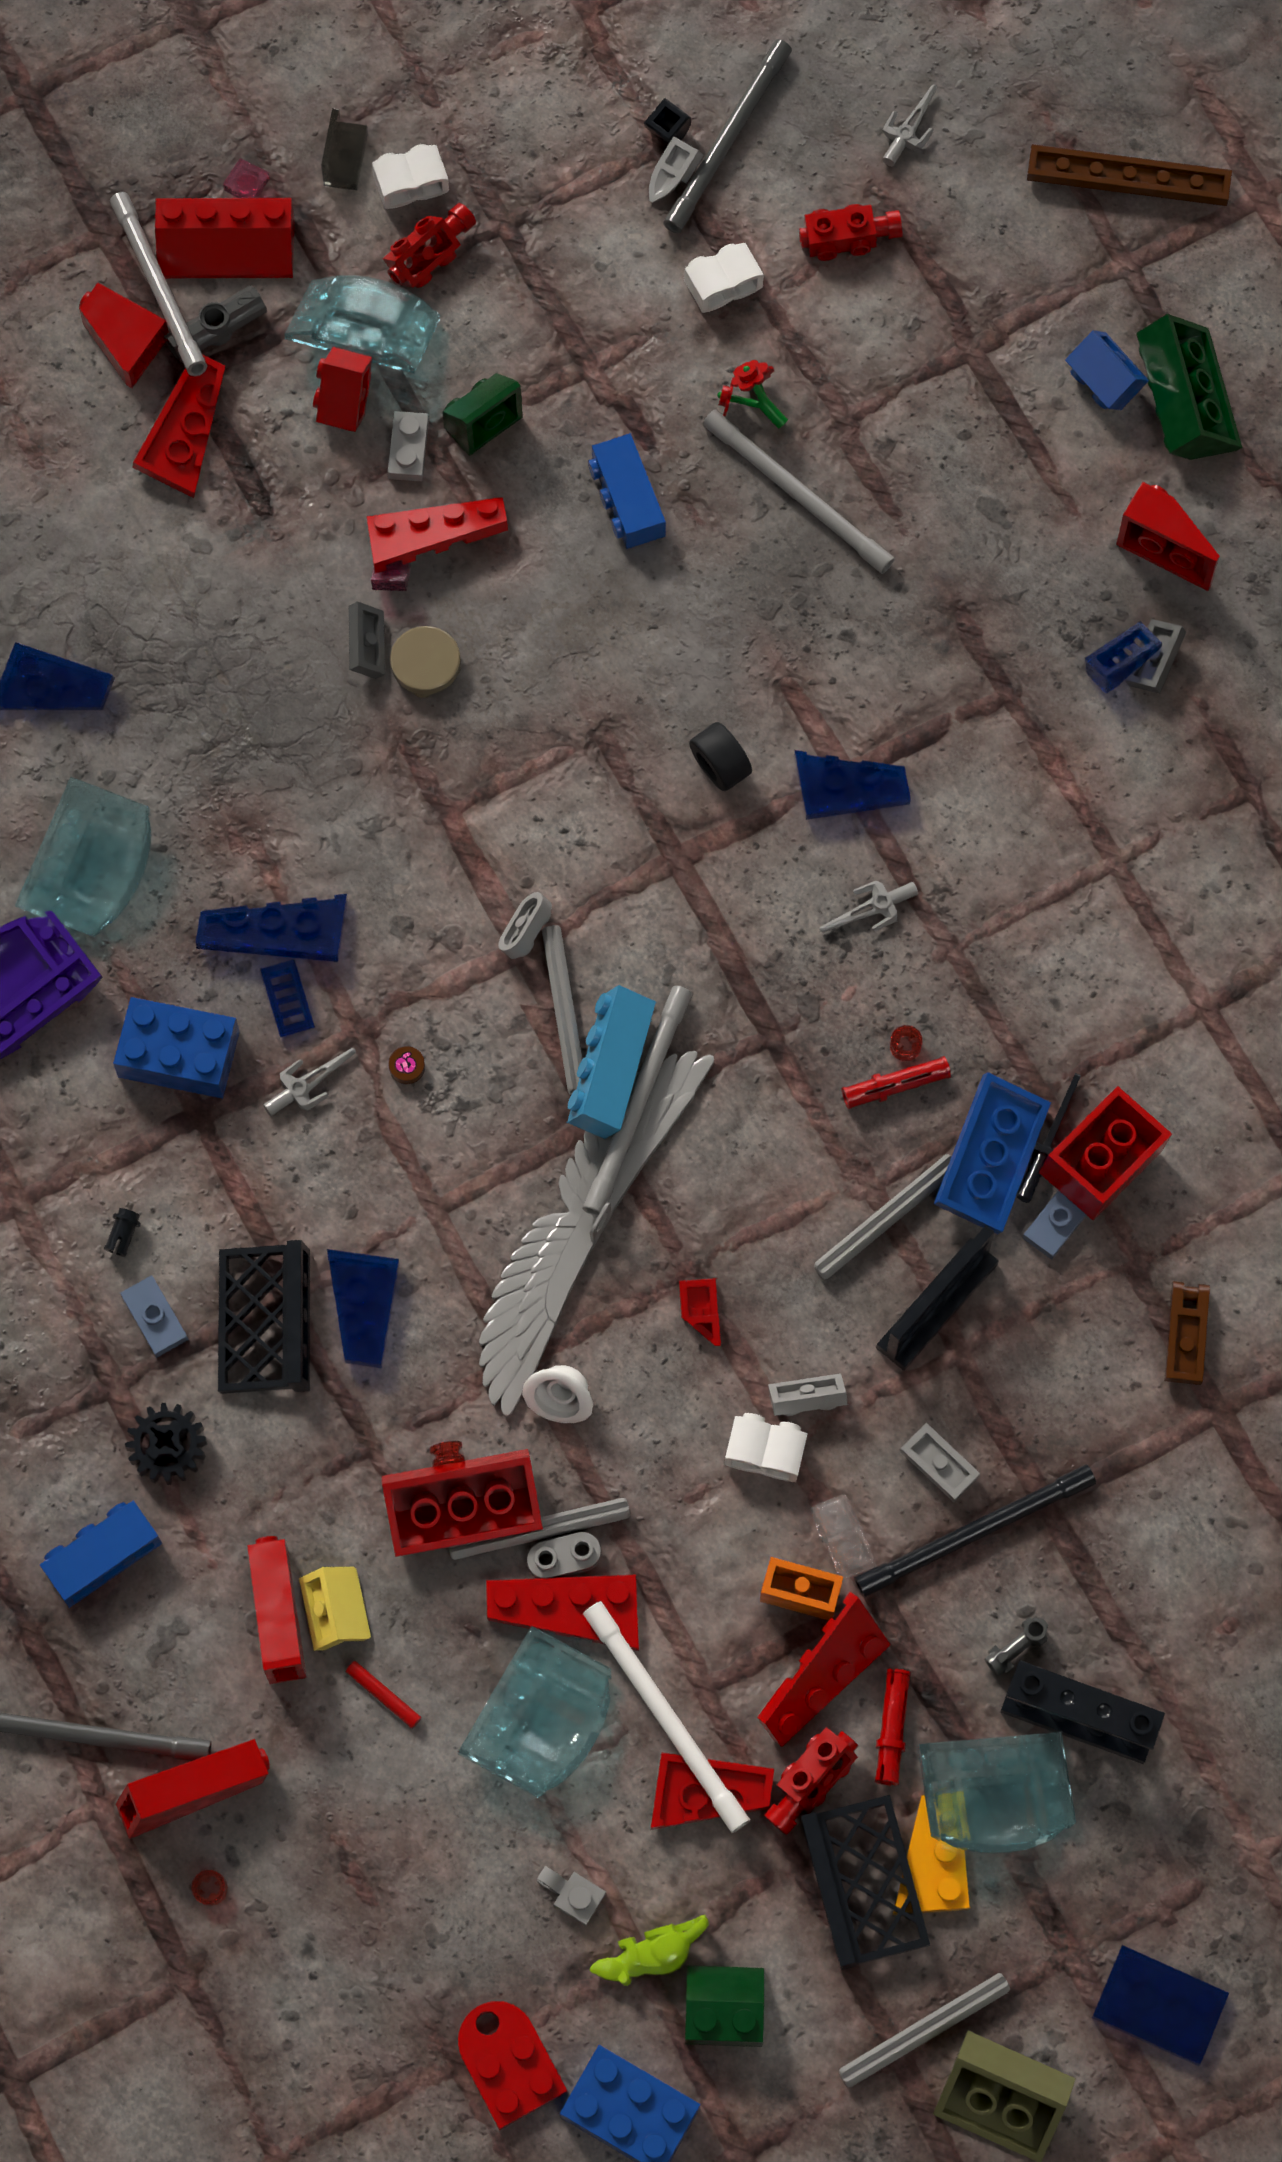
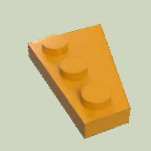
M960 1793L922 1795L907 1860L922 1913L969 1910L970 1908ZM900 1883L895 1906L901 1909L908 1897L906 1886ZM909 1903L905 1910L909 1914H913L911 1903Z

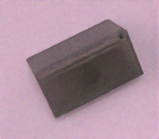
M332 108L321 163L323 183L326 187L357 191L368 136V126L341 122L340 110Z

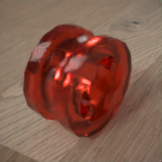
M910 1025L896 1028L890 1038V1051L892 1055L901 1061L915 1059L920 1054L923 1044L920 1031ZM908 1036L909 1041L912 1039L915 1041L912 1043L911 1050H903V1045L900 1048L897 1044L900 1043L901 1037Z
M447 1441L431 1446L429 1448L430 1454L435 1456L432 1466L465 1461L464 1455L459 1453L463 1448L462 1442Z
M204 1870L195 1876L191 1889L197 1901L207 1906H214L225 1899L228 1885L226 1879L220 1873L214 1870ZM211 1877L216 1878L218 1881L214 1884L220 1886L218 1893H211L209 1898L202 1897L205 1892L202 1889L200 1890L201 1883H208Z

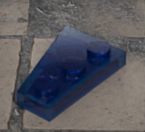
M794 750L806 820L909 805L911 802L906 771L903 766L864 760L860 763L839 760L837 756L826 755V757L807 755V752Z

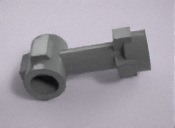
M1027 1618L1022 1623L1023 1632L1001 1650L995 1645L988 1651L989 1655L984 1659L997 1676L1004 1672L1006 1674L1014 1668L1011 1661L1030 1645L1042 1646L1047 1642L1046 1633L1049 1625L1044 1619Z

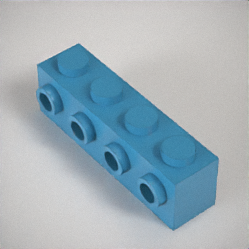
M620 985L607 993L601 994L595 1006V1013L598 1014L595 1025L591 1027L586 1038V1045H589L587 1054L580 1062L577 1070V1077H579L578 1086L568 1101L570 1114L567 1123L603 1139L621 1130L656 1001Z

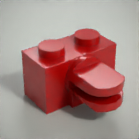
M332 347L326 359H320L316 377L321 379L320 388L318 387L313 400V407L317 408L316 422L356 432L365 417L371 381V356Z

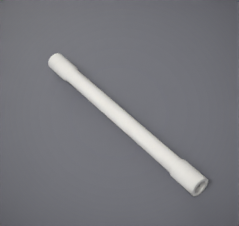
M602 1601L589 1607L583 1613L584 1617L599 1639L606 1644L712 1800L713 1807L730 1832L734 1833L750 1822V1818L732 1792L725 1787L622 1636L619 1626Z

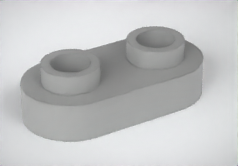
M539 892L528 895L520 903L501 935L498 943L499 949L511 959L526 956L532 950L534 940L542 926L551 917V902Z
M578 1532L539 1542L528 1553V1569L535 1578H560L592 1570L599 1563L601 1547L598 1540L592 1534L586 1532ZM586 1545L589 1548V1552L585 1556H579L575 1552L576 1547ZM549 1554L552 1556L553 1561L549 1565H542L539 1562L540 1556Z

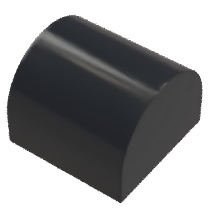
M664 98L644 122V126L669 145L673 137L679 140L685 137L691 126V117Z

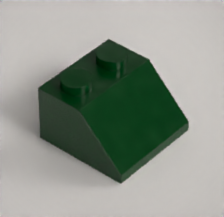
M495 373L489 379H481L468 394L461 399L455 398L447 404L442 412L444 428L469 456L523 418L521 385L516 380Z
M687 1965L685 2045L762 2047L764 2031V1968Z

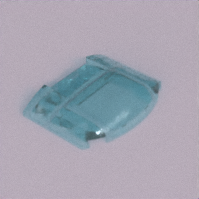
M359 275L330 276L311 280L285 332V339L331 351L332 347L371 356L372 363L415 374L440 321V314L412 292L393 283Z
M70 777L15 907L40 917L47 916L45 911H53L63 925L92 937L100 934L102 929L111 924L122 913L136 892L143 877L149 858L152 836L148 817L151 816L149 807Z
M531 1626L460 1747L458 1755L537 1798L546 1794V1791L564 1782L581 1765L596 1743L610 1704L611 1696L608 1679L612 1677L611 1668Z
M1062 1732L917 1745L931 1837L938 1841L942 1840L953 1847L971 1852L990 1854L1010 1853L1044 1844L1054 1839L1065 1827L1069 1829L1076 1823Z

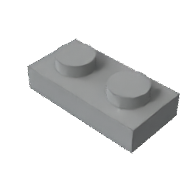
M394 411L388 479L423 481L429 415L427 413Z
M841 1374L768 1384L774 1416H793L803 1411L817 1409L832 1410L837 1406L848 1405L846 1389Z
M927 1423L900 1449V1452L953 1503L980 1476V1473Z

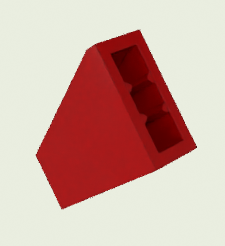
M97 283L93 290L86 292L80 301L79 310L83 325L125 384L133 388L165 344L164 336L169 333L167 322L158 315Z

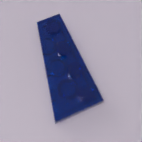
M347 894L334 895L335 899L317 901V897L302 899V903L281 905V901L266 903V907L249 909L247 906L201 911L196 936V948L338 962L348 901Z

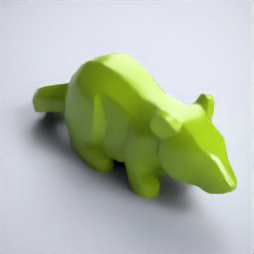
M704 1914L681 1924H669L644 1932L646 1939L638 1943L635 1937L618 1941V1945L621 1949H624L623 1953L618 1957L599 1959L590 1967V1972L605 1980L620 1982L624 1986L631 1984L632 1977H639L644 1974L666 1975L673 1973L685 1963L691 1944L709 1926L708 1918Z

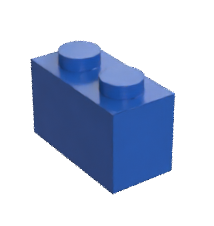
M1092 330L1065 359L1072 368L1070 371L1071 375L1082 385H1088L1094 392L1092 398L1103 409L1122 410L1149 382L1146 376L1106 332Z

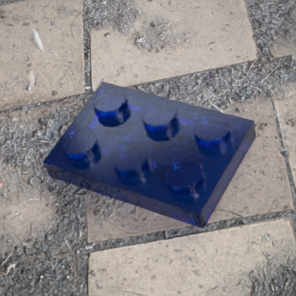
M1122 1945L1091 2018L1194 2065L1200 2066L1229 1993Z

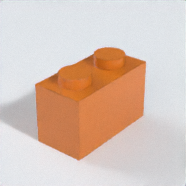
M770 1557L761 1590L760 1602L829 1621L830 1618L834 1617L844 1576Z

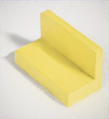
M322 1567L299 1578L314 1651L327 1650L344 1641H365L371 1637L357 1569L355 1567Z

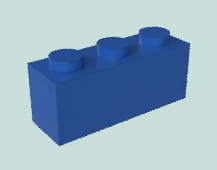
M631 433L592 445V459L588 460V467L593 480L599 479L603 489L599 490V494L604 508H611L614 518L611 519V525L615 537L623 539L626 549L666 537V521Z
M134 1500L128 1504L122 1502L114 1506L106 1514L108 1518L96 1526L94 1524L87 1525L76 1534L75 1537L77 1539L66 1547L59 1545L45 1555L44 1559L46 1561L41 1563L40 1566L69 1608L162 1544L158 1534Z

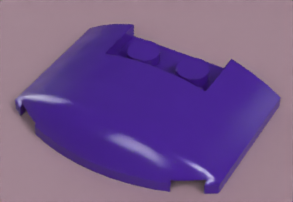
M45 911L47 916L28 919L24 916L0 927V1059L21 1048L20 1044L75 1001L78 1003L82 1001L103 978L53 911Z

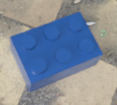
M130 997L113 1062L118 1078L223 1099L240 1034L237 1020L234 1017Z
M598 2045L562 2108L560 2118L634 2162H671L700 2110L701 2104L603 2046Z

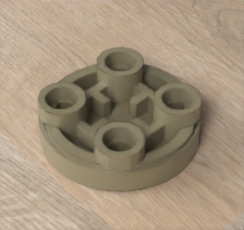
M420 626L406 631L396 640L391 650L390 662L395 679L403 688L420 698H427L431 694L443 691L454 682L461 671L460 652L457 643L447 632L436 627Z

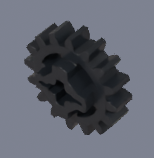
M162 1403L160 1412L157 1413L149 1406L147 1407V1418L144 1419L138 1415L135 1417L139 1427L137 1429L128 1428L127 1430L128 1435L134 1441L126 1442L125 1447L127 1451L135 1452L128 1459L131 1465L141 1463L137 1469L138 1474L142 1477L150 1472L152 1483L156 1484L160 1476H163L167 1485H171L172 1476L178 1475L182 1481H185L186 1475L184 1471L189 1469L196 1473L198 1468L194 1462L195 1459L204 1460L206 1457L199 1447L207 1445V1439L205 1436H197L204 1431L201 1422L192 1424L196 1418L194 1413L190 1411L183 1416V1409L179 1404L175 1406L173 1411H169L166 1403ZM171 1421L169 1425H157L161 1422ZM189 1432L191 1444L187 1452L183 1447V1441L187 1438L186 1434ZM144 1436L150 1441V1446L146 1450L145 1455H143L142 1451ZM157 1437L167 1442L172 1440L176 1451L172 1448L169 1449L167 1446L161 1448ZM163 1463H176L171 1466H161Z

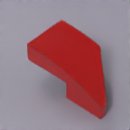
M716 1278L679 1281L681 1318L714 1346H721Z

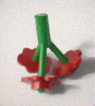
M752 360L738 366L733 372L735 377H732L730 387L723 385L722 392L717 394L718 398H720L718 405L725 407L723 416L726 417L731 401L759 408L778 429L781 428L788 419L766 396L762 385L764 380L771 377L774 367L768 366L765 362L758 363L757 360ZM733 387H739L743 392L753 388L759 400L733 395Z

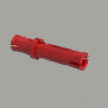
M942 1056L938 1059L910 1066L883 1076L879 1073L871 1075L870 1080L842 1087V1096L847 1109H852V1107L875 1100L884 1102L887 1101L888 1096L945 1078H951V1071L946 1057Z
M887 1669L880 1739L876 1740V1749H879L875 1783L897 1786L899 1785L901 1756L906 1750V1743L903 1742L911 1672L903 1669Z

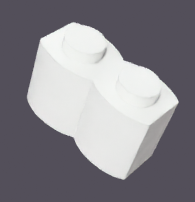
M416 145L405 154L386 153L372 162L373 177L384 209L402 207L416 200H427L441 196L449 191L448 176L437 145Z
M746 243L728 244L721 248L715 256H700L693 259L685 268L684 281L702 313L716 310L732 300L741 299L755 293L763 287L764 278L763 272Z
M744 1413L743 1417L735 1416L724 1465L742 1471L760 1473L779 1480L796 1482L807 1433L802 1432L799 1425L790 1422H780L779 1426L768 1424L765 1422L764 1417L753 1413Z

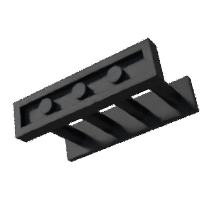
M1020 1660L1015 1674L1012 1676L1000 1713L1143 1765L1149 1749H1154L1165 1713Z

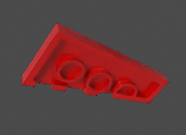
M205 355L203 357L207 364V369L204 373L198 376H191L186 368L184 369L132 468L192 498L195 497L225 372V365Z
M636 1575L486 1580L488 1621L532 1630L539 1629L553 1632L556 1635L573 1636L605 1644L599 1639L583 1615L589 1607L602 1601L619 1626L622 1636L631 1649L639 1651Z

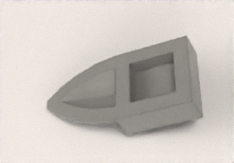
M673 137L652 173L649 184V201L653 203L667 196L681 181L687 184L704 154L678 138Z

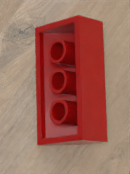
M156 198V256L165 279L293 278L295 217L292 198Z
M528 1449L382 1476V1487L395 1557L543 1529Z

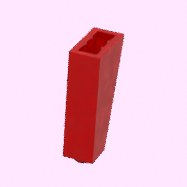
M277 1536L261 1537L255 1540L256 1544L247 1545L263 1671L269 1684L305 1679L307 1675L288 1547L285 1539L278 1540Z
M252 1739L128 1783L119 1797L116 1806L129 1839L262 1784L269 1774L267 1771L270 1769L269 1759L263 1748L259 1749L256 1740Z

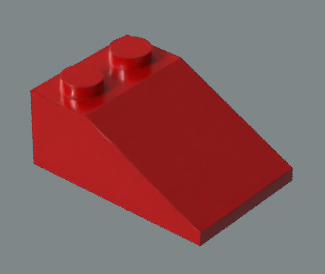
M1142 481L1123 514L1116 545L1209 591L1219 561V554L1173 496L1169 495L1160 486L1149 485Z

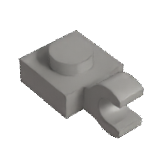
M545 1866L537 1878L539 1884L558 1895L553 1906L584 1926L587 1925L606 1894V1891L576 1872H573L567 1881L558 1873Z

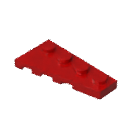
M503 497L366 517L375 574L386 571V565L401 561L403 565L416 561V555L434 550L436 554L447 551L452 543L461 540L468 544L508 531Z
M851 1591L843 1600L846 1606L836 1620L830 1618L823 1627L822 1631L825 1632V1635L813 1651L807 1649L800 1658L801 1664L793 1678H786L757 1717L771 1738L781 1747L891 1645L859 1597Z

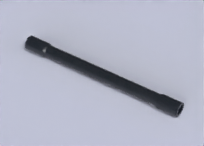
M1085 1464L1058 1477L1053 1483L889 1563H883L854 1577L856 1585L865 1598L917 1569L1060 1499L1069 1498L1095 1485L1096 1479L1093 1472Z

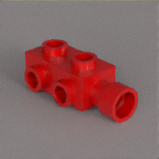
M457 203L448 211V217L445 220L441 217L427 216L418 221L414 227L415 230L408 237L396 241L390 248L391 252L383 258L389 267L387 272L390 278L399 286L420 288L429 283L433 278L430 273L438 265L441 267L448 265L456 258L455 250L461 246L456 236L461 232L466 233L476 224V219L472 212L462 203ZM431 238L430 243L426 245L425 242Z
M852 204L844 209L830 211L827 209L815 210L810 214H804V228H799L801 248H808L809 256H817L821 261L832 260L837 257V253L851 251V254L854 256H862L869 253L871 248L876 247L877 237L888 236V239L903 236L899 210L885 212L884 216L873 217L871 204L864 206Z
M827 1727L820 1734L813 1736L802 1756L796 1763L788 1765L781 1775V1780L777 1786L786 1796L778 1805L773 1804L764 1816L787 1836L796 1826L795 1820L802 1811L810 1814L815 1807L823 1804L826 1794L840 1778L845 1777L850 1772L851 1765L858 1758L854 1752L858 1744L843 1731L836 1735ZM838 1760H843L842 1766L834 1770L833 1766ZM814 1789H818L816 1797L809 1799L808 1795Z

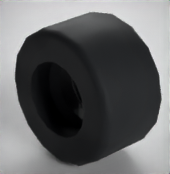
M713 723L690 739V749L696 761L720 790H729L752 773V765L745 751L732 733L721 723Z

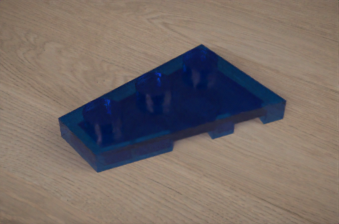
M15 642L0 680V710H103L115 678L112 674Z
M327 1249L345 1363L382 1368L400 1265L399 1259Z

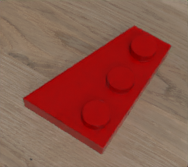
M661 1752L651 1830L721 1818L713 1807L712 1800L683 1757L677 1754ZM707 1759L725 1787L735 1796L745 1813L769 1809L774 1768Z

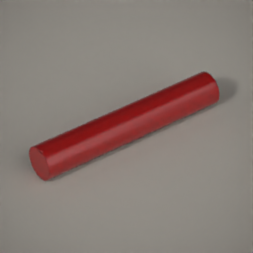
M353 1661L348 1666L345 1672L410 1728L413 1729L419 1723L422 1717L358 1662Z

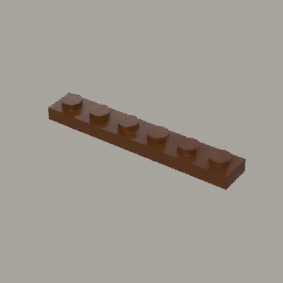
M1032 144L1027 181L1227 206L1232 170Z

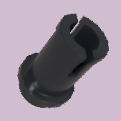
M119 1208L118 1213H114L112 1216L115 1222L104 1250L113 1254L117 1240H121L116 1255L126 1257L135 1228L141 1225L138 1221L140 1215L134 1211Z

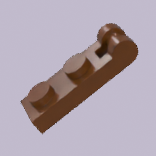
M1172 1282L1164 1381L1201 1385L1203 1382L1210 1285L1198 1284V1287L1184 1286V1282ZM1183 1301L1196 1302V1309L1183 1308Z

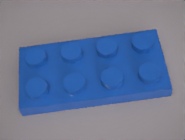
M989 1072L982 1075L934 1205L984 1228L987 1225L997 1235L1002 1233L1051 1102Z

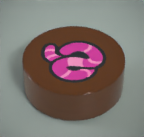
M410 1046L396 1049L389 1058L391 1076L401 1084H413L420 1080L425 1072V1062L421 1052Z

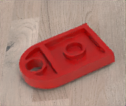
M491 2001L477 2006L465 2017L458 2034L459 2052L499 2130L568 2093L534 2026L520 2008L508 2002ZM485 2013H492L499 2019L497 2031L490 2035L482 2034L477 2029V2020Z

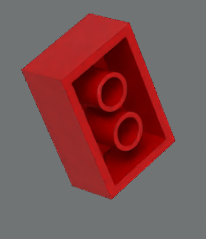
M1117 1086L1047 1156L1039 1173L1094 1221L1163 1151L1172 1133Z

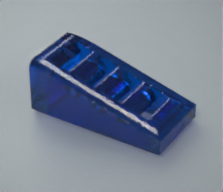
M1140 621L1085 657L1086 672L1107 694L1119 686L1162 648V642ZM1138 638L1145 646L1140 648L1134 640ZM1127 647L1133 654L1129 656L1124 649ZM1116 657L1120 662L1116 664L1112 659Z
M295 959L261 968L259 971L280 1038L315 1028ZM290 974V981L272 985L271 979ZM294 987L295 994L276 999L275 992ZM299 1001L300 1007L280 1012V1005ZM303 1014V1021L284 1025L283 1019Z

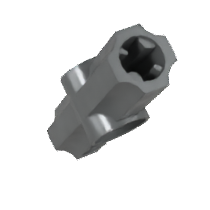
M250 285L221 303L211 302L201 308L199 316L187 322L186 325L193 340L197 342L200 351L210 345L220 346L227 343L232 336V332L266 313L267 308L258 291ZM213 322H222L218 326H209ZM170 332L164 336L165 342L175 359L182 363L178 346Z

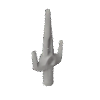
M932 85L913 112L899 127H893L898 113L896 111L891 113L883 127L886 137L893 141L882 159L886 165L894 166L905 147L914 151L922 149L934 132L932 128H929L920 139L915 135L920 121L937 89L936 85ZM920 112L914 125L910 126L909 123L912 121L916 113Z
M873 881L856 888L853 891L855 895L872 891V898L819 928L820 932L823 933L880 913L886 918L872 927L873 931H878L897 922V910L894 905L918 895L917 887L914 882H910L887 892L883 883ZM869 906L872 907V910H869L856 916H852L853 914Z
M355 1049L347 1050L300 1078H295L292 1074L303 1064V1061L299 1059L280 1073V1080L285 1090L263 1104L265 1110L270 1116H273L295 1101L301 1109L308 1111L328 1098L329 1095L326 1092L312 1099L309 1098L308 1093L326 1076L356 1053ZM326 1070L310 1084L306 1082L321 1071Z

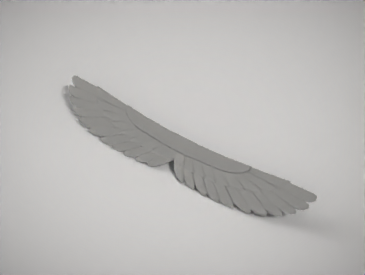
M692 1051L682 1055L678 1061L677 1054H672L664 1060L614 1182V1189L609 1202H606L598 1217L588 1214L582 1208L593 1180L598 1176L614 1134L603 1139L585 1131L584 1143L581 1140L577 1142L575 1146V1162L572 1158L568 1159L565 1168L566 1177L561 1175L559 1179L561 1197L569 1212L553 1213L538 1218L532 1224V1227L535 1229L529 1231L522 1238V1244L526 1245L521 1246L511 1255V1261L515 1262L509 1264L501 1274V1279L503 1280L497 1284L492 1293V1299H497V1301L488 1309L483 1318V1321L488 1324L482 1331L479 1339L480 1346L486 1345L479 1361L480 1367L486 1366L482 1383L484 1387L490 1385L488 1397L492 1405L495 1406L501 1399L503 1415L509 1417L514 1412L522 1397L523 1385L536 1372L569 1294L592 1249L642 1168L695 1098L696 1091L714 1064V1056L706 1055L696 1061L697 1052ZM639 1072L636 1073L633 1087L635 1085Z

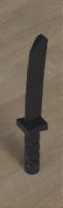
M1075 1073L1044 1144L1037 1143L1034 1148L1032 1165H1030L1028 1174L1024 1178V1183H1022L1017 1194V1198L1022 1202L1029 1203L1036 1190L1035 1187H1037L1040 1181L1039 1178L1042 1176L1039 1171L1047 1156L1054 1150L1050 1146L1080 1080V1074Z

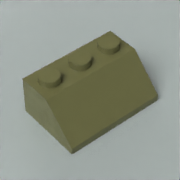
M967 2031L933 2115L1032 2160L1042 2162L1067 2107L1076 2078L971 2031Z

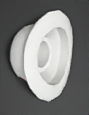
M561 1365L540 1370L532 1374L523 1385L522 1396L527 1406L545 1419L560 1423H577L585 1421L592 1414L593 1401L588 1391L587 1381L573 1367Z

